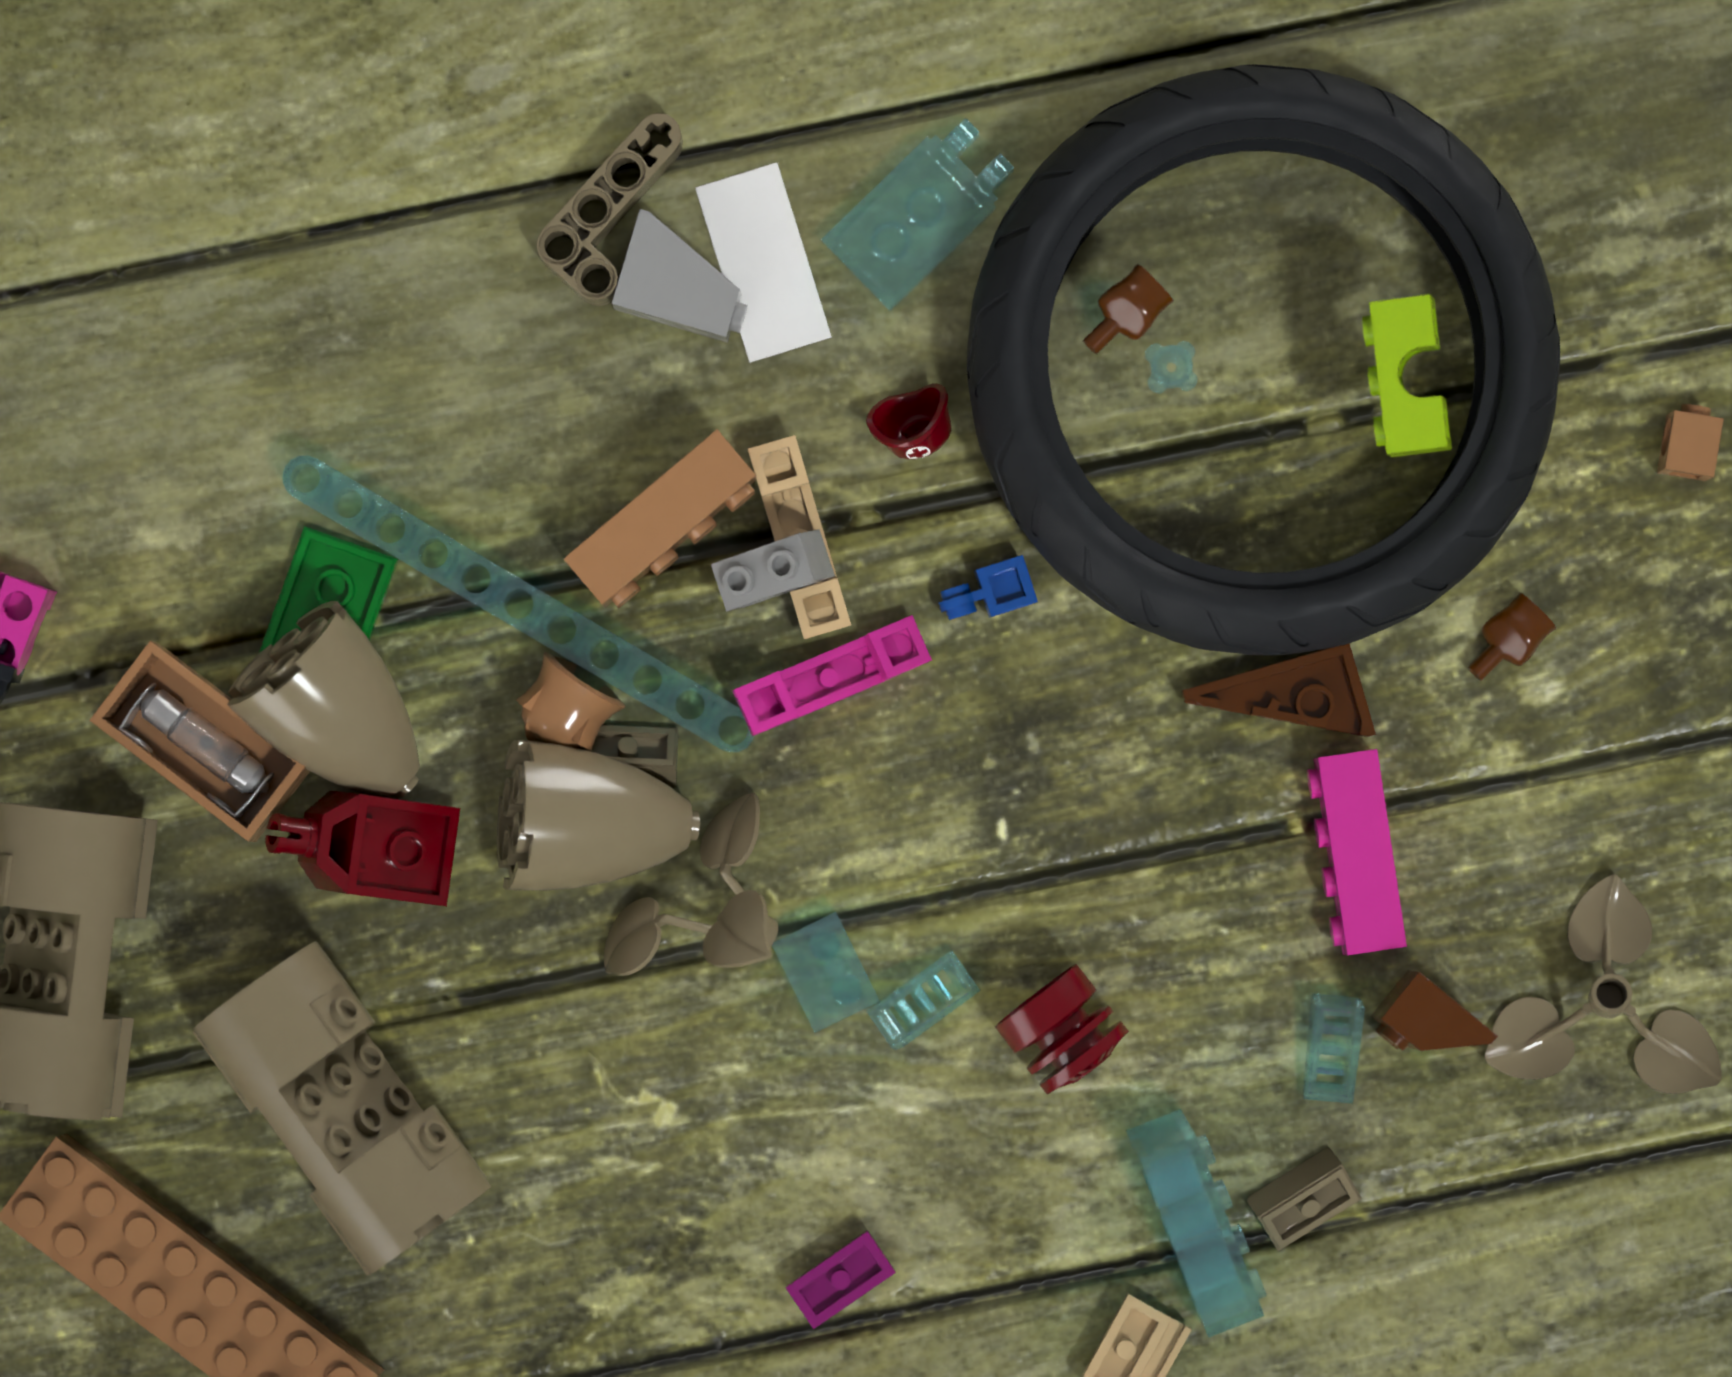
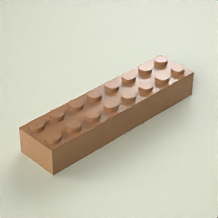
M68 1134L55 1137L0 1212V1221L210 1377H380L385 1370Z

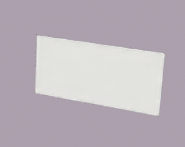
M776 162L696 187L697 196L721 273L740 289V303L747 304L740 334L749 362L751 363L831 338L832 336L778 163Z

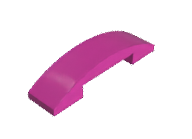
M913 615L840 647L733 690V694L751 735L755 736L924 665L932 661Z

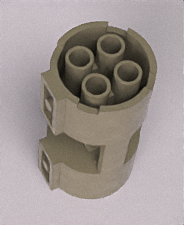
M0 802V905L10 907V914L5 918L3 924V938L6 942L4 964L0 966V1110L2 1107L6 1111L27 1113V1115L65 1119L101 1120L102 1117L122 1118L134 1018L104 1013L115 918L146 919L158 820Z
M315 941L279 963L214 1010L193 1028V1034L250 1113L257 1109L261 1111L316 1188L310 1194V1197L363 1271L369 1276L447 1221L492 1186L435 1104L425 1111L420 1108L413 1098L411 1091L402 1083L384 1058L382 1051L366 1033L376 1022L319 943Z

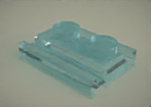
M836 912L773 943L772 947L815 1033L880 1001Z

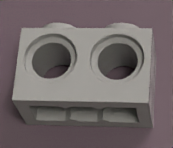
M820 529L798 533L711 564L726 612L748 607L835 577Z

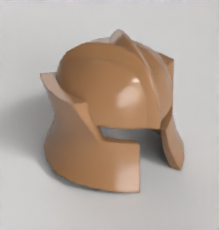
M548 652L543 653L542 666L537 680L516 699L522 706L521 716L525 724V736L528 741L560 744L579 749L584 747L590 751L593 750L594 741L601 725L626 706L607 685L603 686L600 690L592 688L574 676L576 664Z

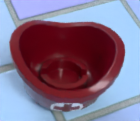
M932 383L913 392L889 396L874 405L867 414L866 424L876 440L886 445L899 458L920 459L929 456L946 443L952 431L947 407L948 393L943 385Z

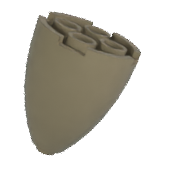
M337 601L326 602L298 619L296 624L302 629L301 631L298 628L291 630L277 641L274 646L271 644L267 646L247 665L230 687L228 693L233 699L227 705L256 734L286 757L288 756L289 759L291 758L304 765L305 769L332 783L359 793L384 798L394 795L399 799L409 793L419 781V778L416 776L420 768L419 756L408 711L390 672L365 633Z
M514 740L508 749L505 769L513 771L512 777L506 778L503 796H499L497 822L498 867L508 868L510 877H504L503 887L506 890L549 891L611 882L660 865L687 850L690 840L696 841L698 839L700 830L699 812L692 811L691 802L668 784L643 770L608 756L560 744Z

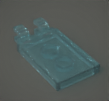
M967 118L956 126L943 141L937 135L931 140L926 137L821 239L822 243L889 312L996 210V206L993 203L998 198L993 192L1014 172L1013 165L1001 153L978 176L959 159L980 137V132Z

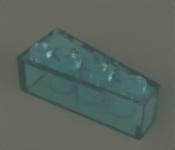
M1181 1109L1126 1130L1131 1146L1134 1148L1144 1170H1141L1156 1207L1159 1208L1161 1213L1159 1215L1170 1245L1173 1251L1176 1252L1178 1266L1208 1338L1263 1317L1264 1313L1259 1299L1267 1295L1256 1268L1247 1271L1242 1255L1250 1252L1240 1225L1230 1226L1225 1210L1232 1208L1233 1205L1223 1180L1220 1179L1214 1182L1208 1165L1216 1163L1206 1135L1204 1134L1199 1137L1195 1135Z

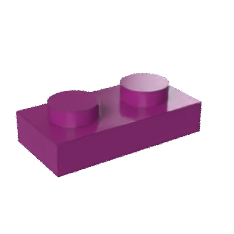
M867 1230L788 1284L785 1288L809 1324L815 1329L895 1274L896 1271Z

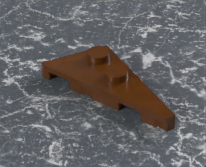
M1350 643L1181 691L1184 703L1364 737L1376 735Z

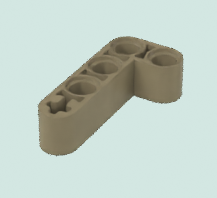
M655 113L643 119L542 229L537 238L538 254L545 266L583 301L590 305L603 306L612 302L619 280L616 268L596 247L671 166L682 151L683 139L680 127L675 119L667 114ZM655 130L657 133L663 134L668 130L670 145L666 148L661 144L656 145L648 154L650 161L653 163L651 167H648L642 156L633 150L639 147L644 155L653 144L650 133ZM632 164L641 171L640 178L634 185L622 187L614 182V173L621 165ZM597 200L607 206V213L600 222L594 224L587 223L580 217L581 209L587 202ZM562 236L571 239L574 247L569 257L563 260H555L548 256V245L554 238ZM596 269L606 271L610 275V284L607 289L600 293H591L584 288V278L589 272Z

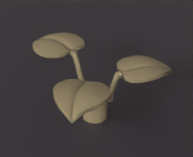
M755 793L743 795L723 808L708 824L702 837L700 856L703 865L712 870L720 867L719 873L736 894L717 916L718 921L713 925H708L668 914L658 916V901L651 897L638 899L624 908L611 926L604 948L605 972L619 976H628L644 968L652 960L661 941L660 927L664 925H673L706 933L703 942V954L707 962L716 967H740L772 957L770 947L777 937L778 923L775 919L768 916L764 897L753 890L744 891L731 873V866H740L747 861L757 841L760 823L759 798Z
M1616 874L1602 879L1584 894L1572 912L1568 924V941L1574 955L1579 960L1585 962L1602 960L1604 975L1599 977L1591 987L1588 1003L1565 1020L1559 1022L1556 1008L1548 1001L1535 997L1517 999L1507 1005L1496 1019L1492 1032L1498 1037L1492 1044H1488L1484 1055L1487 1064L1508 1076L1533 1080L1548 1078L1561 1072L1574 1056V1043L1564 1030L1570 1028L1592 1012L1607 1019L1618 1017L1623 1013L1629 1018L1638 1033L1646 1038L1637 1045L1633 1059L1638 1076L1650 1088L1666 1094H1680L1716 1086L1720 1083L1722 1077L1721 1063L1716 1046L1707 1030L1698 1020L1682 1011L1665 1010L1657 1015L1650 1030L1637 1015L1635 1007L1630 1005L1632 999L1631 986L1624 977L1615 974L1611 961L1618 964H1629L1639 959L1648 949L1651 942L1652 924L1644 906Z

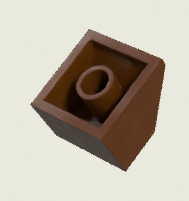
M1408 970L1371 1015L1380 1024L1375 1032L1395 1049L1402 1051L1407 1047L1425 1051L1492 1044L1498 1037L1444 991L1417 971Z

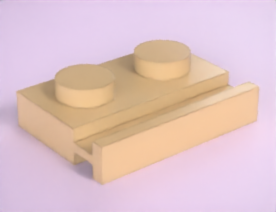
M1127 1292L1081 1377H1166L1192 1329Z

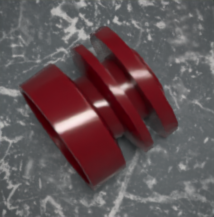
M1074 964L1058 975L994 1026L1015 1053L1033 1044L1039 1047L1041 1051L1030 1062L1027 1069L1032 1075L1049 1063L1052 1064L1055 1070L1039 1083L1047 1095L1057 1088L1071 1083L1074 1084L1090 1073L1112 1054L1118 1042L1129 1032L1121 1021L1103 1033L1098 1029L1097 1026L1109 1017L1113 1010L1107 1005L1090 1014L1085 1012L1082 1007L1093 996L1096 988L1077 964Z

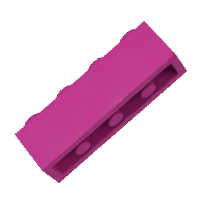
M1373 749L1313 759L1315 768L1307 769V780L1311 799L1319 798L1322 818L1314 819L1318 847H1327L1329 867L1322 868V881L1325 896H1334L1337 916L1329 917L1332 944L1334 947L1341 946L1343 955L1407 947L1378 751Z

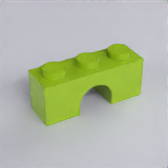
M1430 294L1369 302L1370 315L1362 316L1365 345H1374L1376 365L1368 366V379L1371 396H1380L1382 416L1374 417L1377 447L1386 446V454L1390 457L1452 450L1446 399L1442 395L1424 398L1413 396L1407 392L1403 383L1405 365L1414 355L1425 351L1440 350L1435 299Z

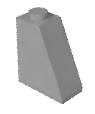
M639 209L612 301L614 310L728 343L731 331L740 333L747 310V304L740 303V289L652 213Z

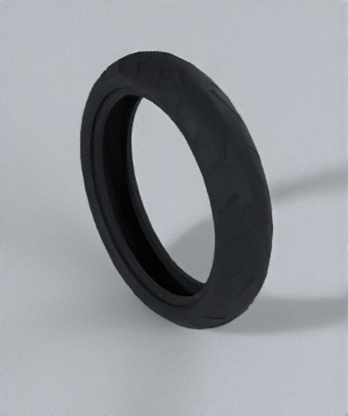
M1257 64L1203 71L1160 83L1108 107L1066 139L1034 172L1012 202L997 228L975 288L967 344L968 388L975 430L982 455L1009 512L1045 560L1068 583L1094 602L1141 629L1198 649L1246 655L1295 654L1332 648L1358 641L1417 614L1465 578L1484 559L1522 507L1532 488L1552 429L1560 369V337L1552 293L1541 256L1510 194L1483 161L1448 129L1390 92L1352 78L1320 70ZM1250 151L1298 154L1349 170L1375 184L1412 214L1436 242L1450 265L1460 287L1470 319L1474 344L1475 373L1472 402L1465 431L1456 454L1442 480L1426 502L1405 524L1390 536L1353 556L1316 568L1272 573L1229 570L1204 564L1177 554L1149 539L1112 509L1087 480L1073 457L1063 435L1053 403L1048 369L1050 321L1057 292L1076 252L1094 227L1113 207L1137 188L1157 176L1186 163L1215 155Z

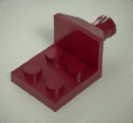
M329 791L304 812V818L274 813L269 819L267 829L285 831L289 835L285 838L266 835L265 843L269 853L298 855V863L316 889L447 907L461 808Z

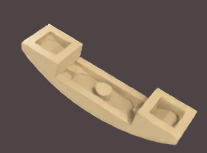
M789 436L749 448V456L756 474L774 540L778 541L798 533L820 529L835 577L790 592L803 638L807 639L851 626L796 436Z

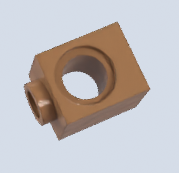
M1682 404L1681 411L1674 410L1667 414L1657 473L1699 481H1707L1713 478L1724 418L1710 416L1711 408L1692 404Z

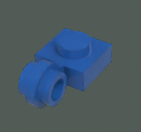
M1021 555L975 570L974 573L980 588L979 590L971 592L969 584L966 583L941 591L940 594L943 601L938 604L941 613L946 611L948 619L953 620L977 612L974 602L982 599L989 618L1035 604L1038 600L1024 557Z

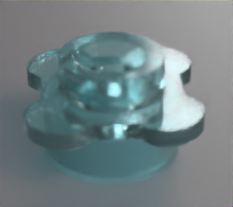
M1181 341L1177 346L1169 345L1163 347L1155 343L1148 347L1145 358L1150 363L1151 376L1147 381L1151 391L1157 394H1161L1169 388H1180L1183 391H1190L1196 386L1198 378L1192 371V358L1195 356V349L1192 344ZM1168 363L1176 365L1174 372L1167 370L1166 366Z

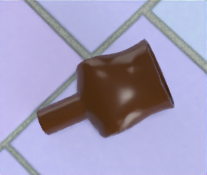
M1136 264L1134 269L1123 280L1110 287L1098 299V305L1105 319L1083 339V342L1097 355L1118 333L1132 340H1138L1150 329L1158 315L1173 303L1174 300L1148 271Z
M1519 592L1506 608L1492 616L1481 628L1482 634L1489 646L1467 668L1478 680L1482 681L1503 659L1516 666H1522L1532 657L1540 643L1551 632L1556 630V626L1536 604Z

